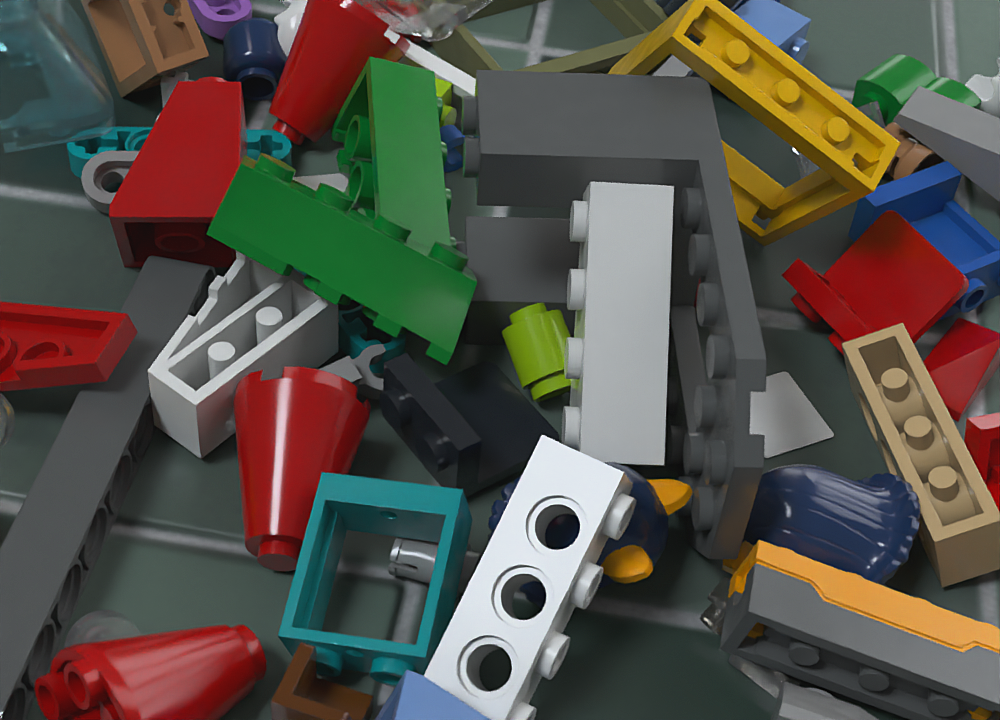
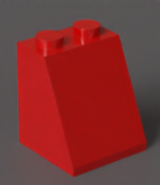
M203 77L196 81H178L109 206V219L124 267H143L145 261L151 255L212 267H231L236 261V250L206 233L243 156H247V131L241 82H228L219 77Z

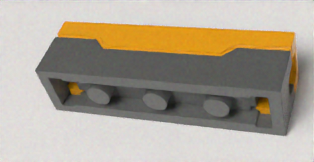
M758 540L732 576L719 650L909 720H1000V629L996 626L973 620L933 605L922 598L906 595L866 580L860 575L844 572L799 555L790 549L777 547Z

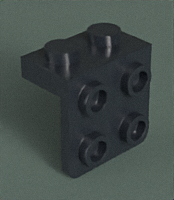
M407 353L384 362L383 393L379 396L382 416L441 487L463 489L465 498L526 468L542 435L559 442L558 432L499 367L492 362H480L436 383H433Z

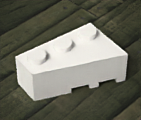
M236 251L237 259L225 276L217 275L208 287L209 298L195 317L187 316L148 369L154 425L200 459L236 432L233 402L236 386L243 377L252 372L263 370L262 381L282 378L283 367L299 366L317 369L338 352V305L318 296L304 285L302 281L305 276L293 269L290 276H282Z

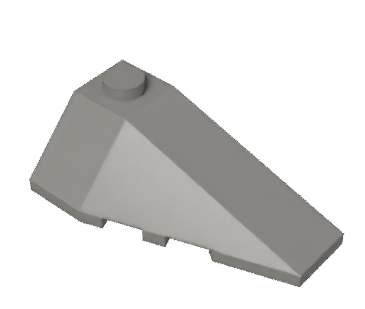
M918 86L893 121L945 161L950 162L957 170L1000 202V118Z

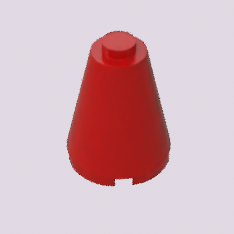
M308 0L268 111L271 116L277 119L272 129L284 134L291 142L298 146H301L305 138L316 143L333 126L339 111L369 57L398 63L410 48L409 42L402 35L395 44L390 41L391 39L384 35L390 25L354 0Z
M299 366L283 367L282 378L261 381L263 370L246 375L236 386L233 402L245 547L249 553L258 557L257 561L261 566L276 571L296 570L321 473L348 475L368 426L371 409L368 399L363 404L357 400L358 387L349 380L323 370Z

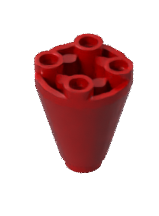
M242 624L233 627L213 625L71 645L58 652L51 661L50 673L37 678L34 688L38 705L48 720H219L254 689L256 682L264 678L267 664L259 639L247 626Z

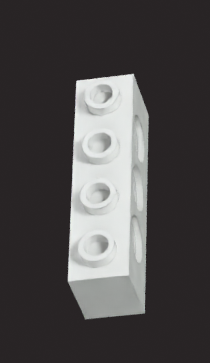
M544 435L541 436L424 674L426 678L490 720L535 719L537 709L529 705V702L541 677L543 676L551 680L565 658L570 644V637L562 633L575 606L584 610L597 591L603 575V568L596 565V562L607 539L610 537L618 540L624 533L633 515L636 499L629 496L633 485L623 471ZM562 514L578 516L580 532L575 542L565 549H549L545 542V531L550 521ZM530 581L542 582L546 590L544 608L532 619L518 620L512 608V600L516 590L524 583ZM504 649L512 662L511 676L508 682L500 689L488 691L482 685L479 677L480 664L483 658L491 651Z

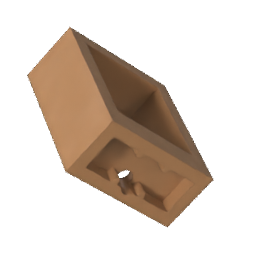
M81 0L121 98L160 85L163 76L174 77L177 71L185 72L210 56L187 0ZM168 3L174 7V15L170 16L165 13L164 4Z

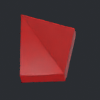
M960 317L957 318L923 361L953 420L958 422L1000 366V333Z

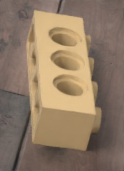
M900 323L841 343L852 394L888 472L902 477L903 481L909 482L912 485L913 491L919 497L920 518L918 522L920 524L917 534L941 587L943 588L1000 569V511L904 324Z

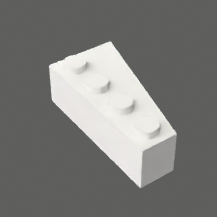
M590 182L583 193V201H572L570 242H580L578 269L569 270L567 284V309L576 310L574 337H567L565 345L564 375L565 379H571L570 406H564L562 444L603 463L615 462L626 467L664 466L674 186Z

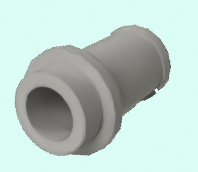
M396 537L389 559L396 563H390L388 567L389 574L397 577L400 575L430 584L439 542ZM470 543L467 545L456 598L460 593H465L483 554L473 552Z

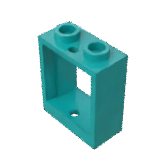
M322 472L278 633L279 639L292 658L299 644L303 642L316 646L317 675L337 677L341 675L342 669L367 672L373 680L392 687L397 686L406 670L424 676L452 619L473 522L463 489ZM347 530L439 542L416 645L322 631Z

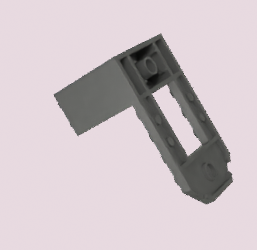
M477 70L475 96H463L461 131L462 135L473 136V138H464L463 177L475 178L476 204L478 206L571 208L573 200L583 201V193L590 182L674 186L666 415H670L671 425L668 426L666 432V459L669 465H677L679 476H676L675 480L690 485L693 491L689 501L675 511L674 514L676 517H685L689 545L706 558L737 559L764 469L765 435L750 434L751 392H766L767 358L710 83L702 77ZM465 216L464 241L456 240V250L469 258L466 267L472 269L477 279V285L464 320L465 344L506 345L502 331L512 325L509 316L517 310L537 303H545L547 311L561 310L571 337H574L576 310L567 309V284L569 270L578 269L580 242H570V219ZM697 288L698 324L699 326H709L710 335L708 337L706 345V372L708 376V382H706L702 352L694 312V301L696 297Z

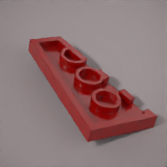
M0 301V392L106 382L138 331L127 313Z

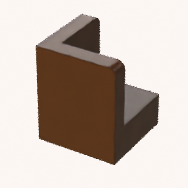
M301 642L271 701L272 720H370L373 713V696L317 678L316 646Z

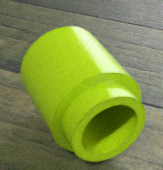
M537 303L512 313L509 316L512 325L502 331V335L522 389H530L534 402L548 400L571 391V379H565L564 375L566 339L571 337L561 310L547 311L545 303Z

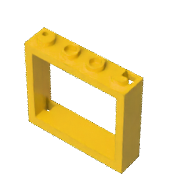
M688 0L618 61L608 73L645 75L669 54H672L820 167L819 170L784 188L721 140L739 228L763 246H767L874 192L901 142L718 0ZM693 34L701 40L700 44L696 45L687 36ZM755 215L763 221L768 218L771 219L765 230L752 221Z

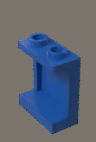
M948 161L878 186L874 192L859 199L848 236L855 242L882 213L893 210L900 214L968 278V290L937 321L958 312H970L982 302L1000 295V241L953 200L962 173Z

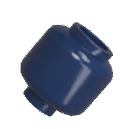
M264 18L243 20L230 27L224 36L223 43L224 79L228 82H241L243 97L257 101L274 97L287 61V56L278 40V26L275 22Z

